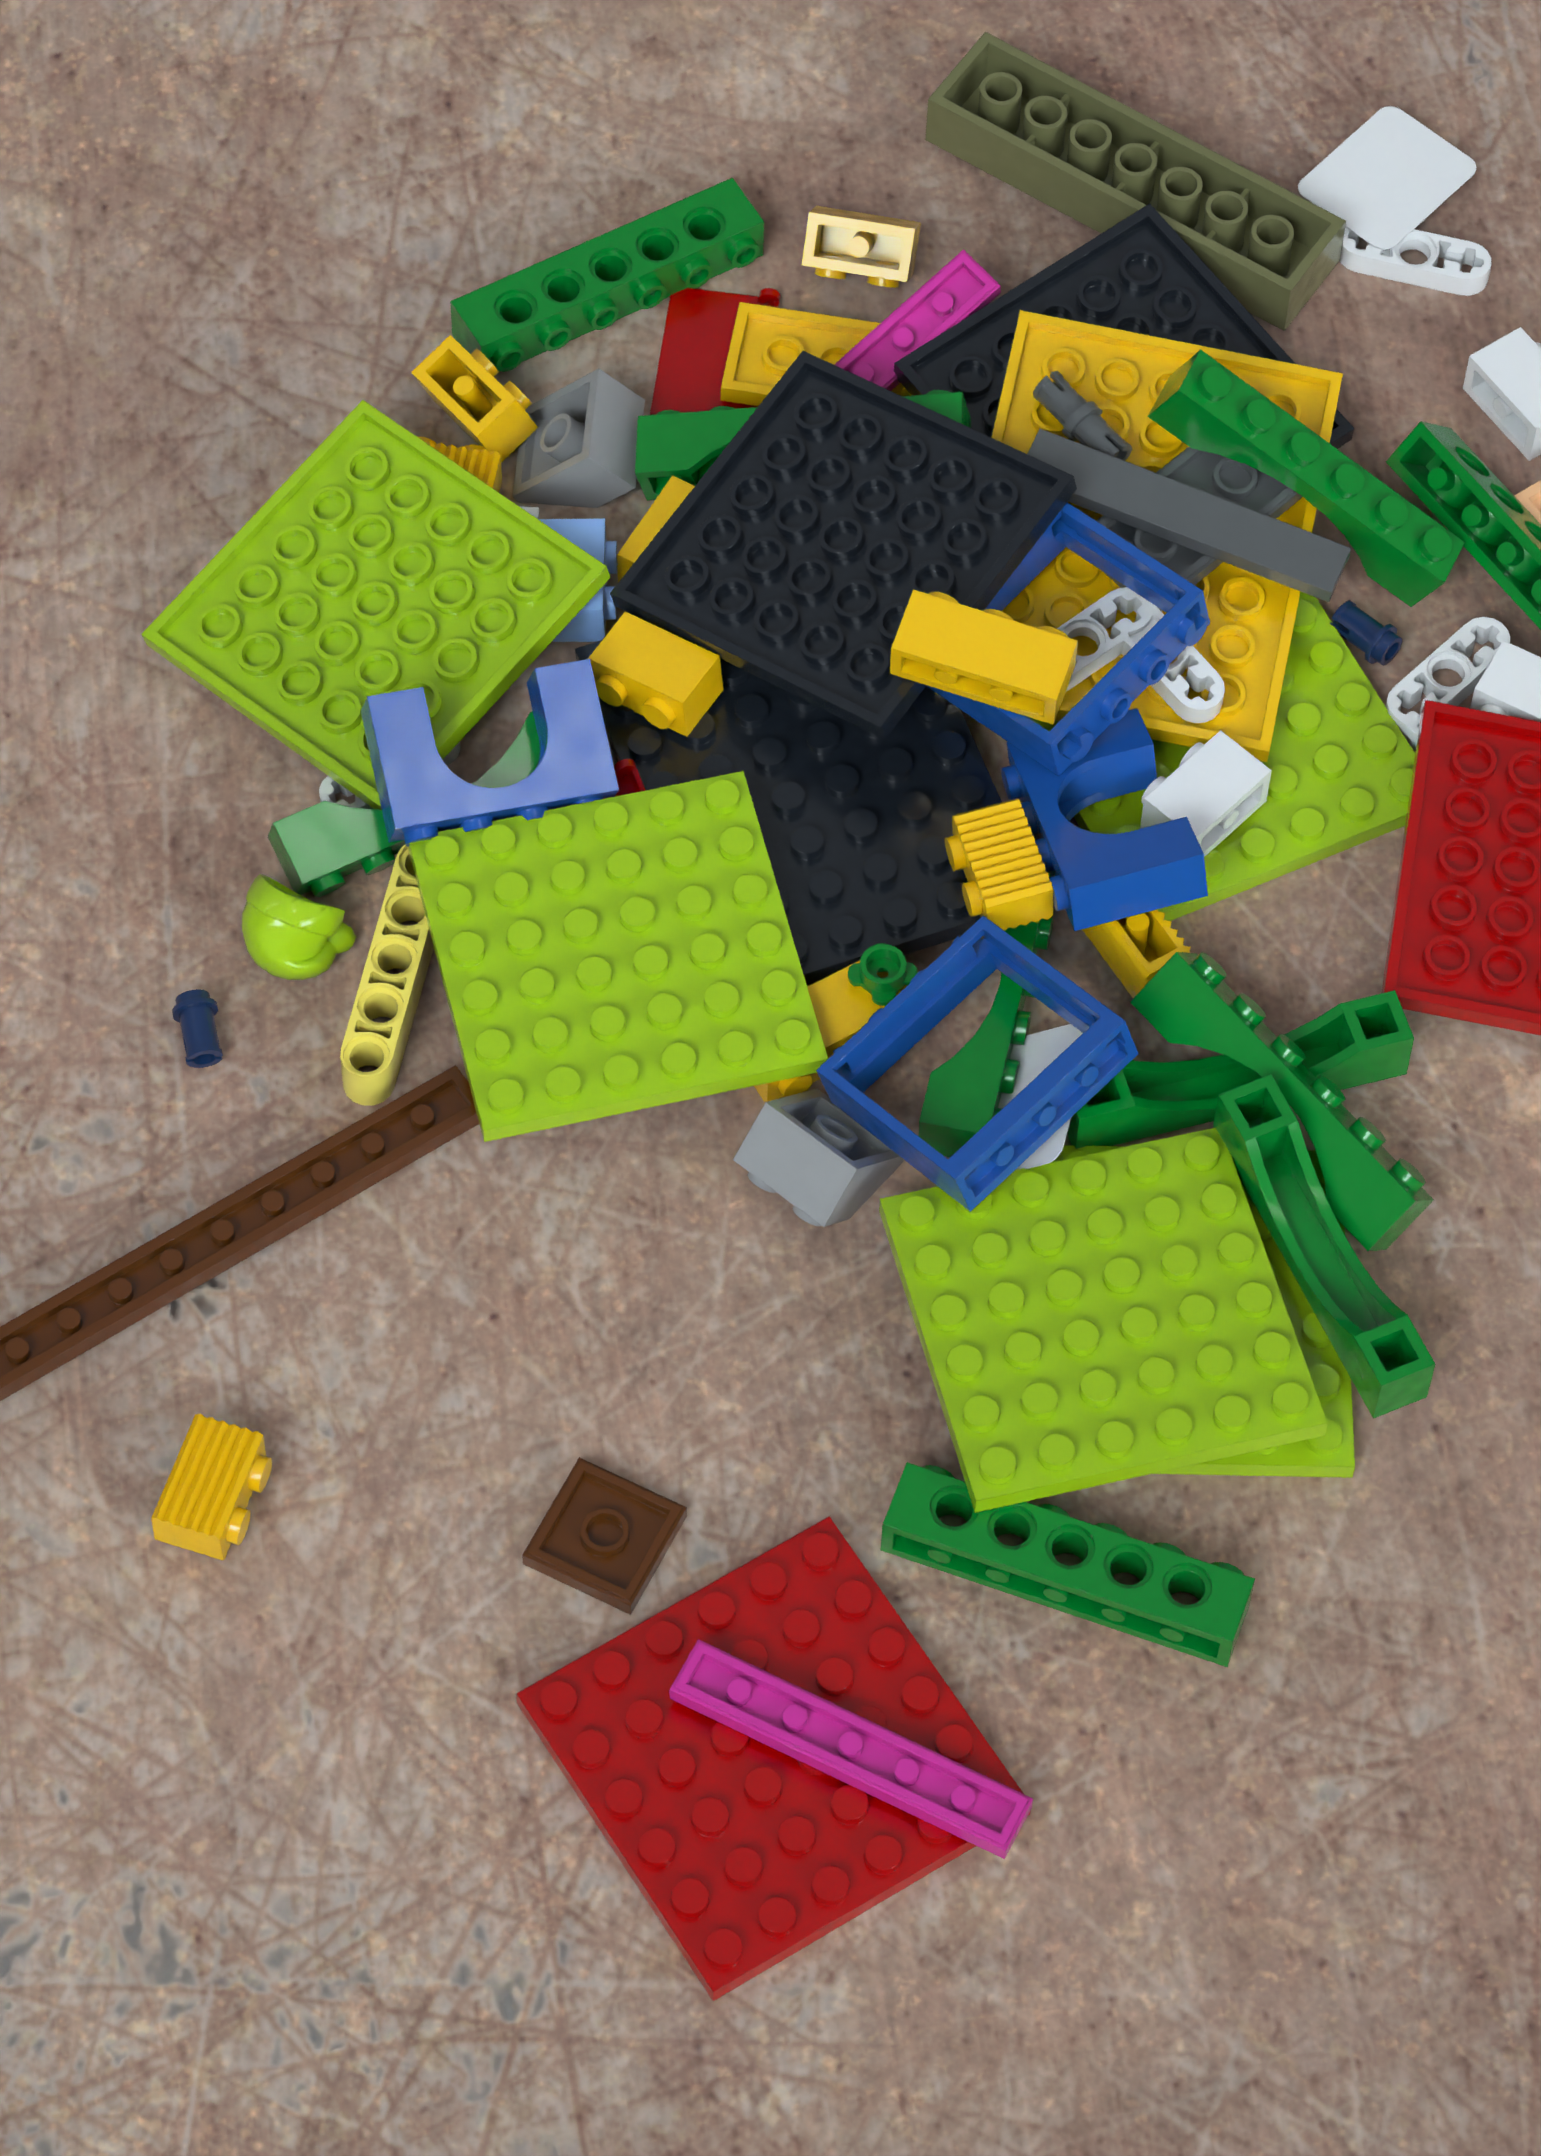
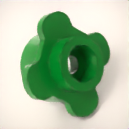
M877 943L862 954L860 963L852 964L849 967L848 980L853 986H861L872 995V1000L875 1004L886 1006L896 997V993L901 988L909 985L918 971L913 963L906 962L904 954L898 948L886 943ZM886 972L888 973V976L885 978H881L877 975V973Z

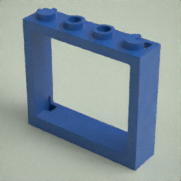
M1068 502L986 609L1002 611L1067 547L1166 612V614L1050 731L1029 717L927 686L1057 776H1060L1073 762L1084 758L1089 752L1093 741L1111 723L1120 721L1128 712L1131 703L1149 685L1159 682L1167 672L1169 664L1187 646L1195 645L1202 638L1207 626L1210 624L1203 590Z
M982 916L961 937L957 936L951 946L926 969L919 971L912 978L909 985L884 1008L877 1010L868 1022L843 1046L833 1051L834 1054L816 1071L831 1102L971 1212L1139 1053L1124 1019L992 921ZM998 969L1083 1034L956 1153L947 1159L865 1095L864 1092L987 977Z

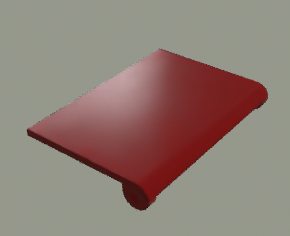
M685 288L670 295L650 415H656L664 410H675L685 413L709 411L718 406H728L735 409L758 407L721 401V384L739 303L779 308L780 293L772 288L762 289L759 296Z

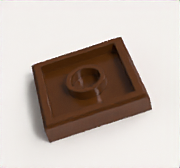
M579 1457L522 1555L523 1564L631 1615L685 1521L687 1507Z

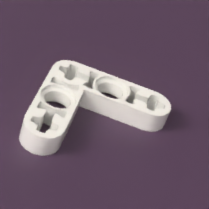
M1345 227L1340 263L1354 272L1465 296L1478 294L1488 283L1491 270V256L1483 246L1477 243L1414 229L1391 249L1382 250L1368 244L1366 250L1356 248L1360 237ZM1406 250H1418L1423 252L1428 260L1419 265L1405 262L1400 254ZM1438 257L1444 259L1443 268L1437 267ZM1462 264L1472 266L1470 273L1460 271Z
M1128 587L1118 588L1109 592L1057 629L1063 631L1069 638L1084 635L1093 639L1098 645V650L1094 654L1089 656L1076 655L1075 668L1066 692L1120 654L1125 656L1164 616L1158 607ZM1119 609L1124 614L1135 611V622L1132 623L1128 618H1123L1114 624L1117 610ZM1112 626L1111 635L1109 638L1106 629ZM1193 645L1187 646L1177 656L1178 659L1174 663L1169 664V668L1163 678L1150 686L1182 719L1191 723H1205L1214 719L1220 712L1225 693L1224 681ZM1188 668L1187 677L1185 680L1181 675L1184 673L1185 669ZM1189 687L1196 692H1201L1205 689L1209 691L1207 701L1205 702L1199 696L1190 700L1188 698Z
M1489 617L1474 618L1467 622L1389 692L1386 703L1388 714L1396 722L1413 750L1416 751L1421 712L1425 700L1458 706L1470 696L1502 641L1510 643L1509 631L1503 623ZM1490 641L1494 644L1493 649L1489 646L1482 647L1474 654L1473 662L1469 660L1473 653L1475 642L1483 645ZM1439 669H1452L1461 676L1462 682L1456 686H1443L1435 681L1432 674ZM1422 692L1426 696L1422 701L1420 714L1415 711H1410L1406 715L1400 712L1401 706L1406 709L1413 708L1421 700Z

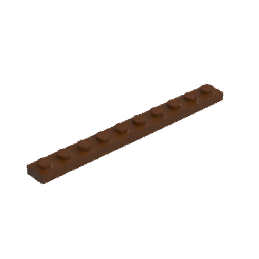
M456 1065L2 1325L0 1327V1401L478 1125L479 1120L467 1079Z

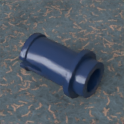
M1350 600L1344 602L1332 617L1334 621L1330 624L1333 627L1335 626L1343 638L1365 653V660L1369 663L1374 664L1378 662L1381 665H1386L1400 650L1402 638L1397 635V628L1392 624L1382 625L1358 608L1354 602Z
M196 989L181 993L175 999L176 1005L172 1009L173 1019L179 1022L186 1051V1064L194 1068L215 1065L222 1060L223 1056L214 1016L218 1012L217 1002L210 998L209 992Z

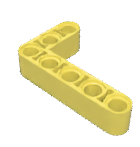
M406 845L400 848L395 859L341 1047L340 1060L344 1091L346 1096L353 1102L364 1106H373L384 1102L390 1097L395 1088L434 949L417 880L414 876L415 872L409 847ZM405 921H416V922H418L417 924H414V925H402V924H400V923L405 922ZM394 968L405 970L404 972L398 974H390L386 972ZM378 1017L391 1018L390 1021L384 1023L372 1021ZM363 1066L378 1067L376 1070L371 1072H362L357 1070Z

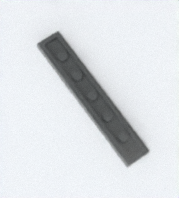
M1039 429L1027 453L1074 476L1077 490L1068 500L1070 503L1327 602L1330 601L1350 557V547L1043 429Z

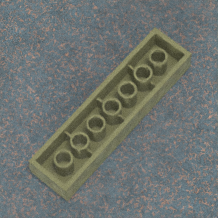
M987 32L979 38L928 98L926 141L1101 234L1146 205L1151 204L1249 313L1283 331L1287 329L1340 261L1346 220Z

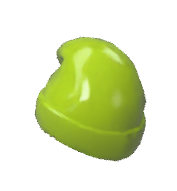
M259 874L254 879L247 892V902L242 912V932L246 950L257 966L276 977L288 980H305L315 978L329 970L336 954L346 952L353 947L356 935L353 929L343 922L344 910L311 901L264 874Z

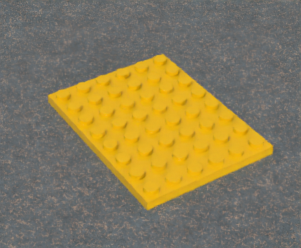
M1020 310L991 438L1026 454L1039 429L1068 439L1062 433L1064 429L1062 424L1033 397V391L1038 383L1045 376L1050 378L1052 372L1058 371L1087 402L1093 401L1101 408V416L1106 423L1132 446V451L1126 462L1156 473L1189 446L1150 419L1148 415L1170 375L1199 350H1202L1330 443L1343 373ZM1302 497L1281 514L1277 520L1312 533L1317 508ZM1068 502L1096 521L1103 516ZM1065 547L1002 612L1008 614L1014 621L1036 628L1040 626L1058 628L1109 592L1120 587L1102 570ZM1223 562L1195 585L1203 590L1210 624L1207 626L1202 638L1193 645L1224 681L1225 693L1220 712L1214 719L1205 723L1185 721L1172 710L1150 685L1131 703L1129 710L1138 709L1152 740L1192 747L1198 742L1206 744L1221 730L1259 761L1267 762L1301 591ZM1118 609L1114 624L1123 618H1128L1134 623L1136 612L1132 611L1129 614H1124ZM1112 626L1106 629L1109 638L1111 635ZM1082 635L1072 638L1078 640L1076 655L1089 656L1098 650V645L1090 637ZM1120 654L1068 690L1064 695L1056 720L1060 721L1124 656ZM1176 657L1170 664L1174 663L1178 659V657ZM1186 668L1184 673L1181 675L1185 680L1187 677L1188 668ZM1189 687L1188 698L1192 700L1194 697L1199 696L1206 702L1209 691L1205 689L1201 692H1196Z

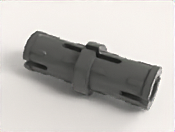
M1058 371L1052 372L1050 378L1045 376L1038 383L1033 391V397L1064 427L1062 433L1069 440L1078 441L1082 445L1126 461L1132 451V446L1106 423L1101 416L1102 410L1093 401L1087 402Z

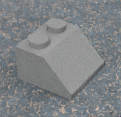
M598 368L530 405L525 411L538 428L518 447L512 497L521 503L598 508L635 489L637 481L635 475L638 416L644 415L645 399Z
M818 1089L765 1102L733 1159L748 1171L747 1176L752 1183L765 1191L777 1192L794 1205L792 1209L799 1218L809 1224L823 1227L850 1219L904 1161L898 1154L835 1106L830 1098Z

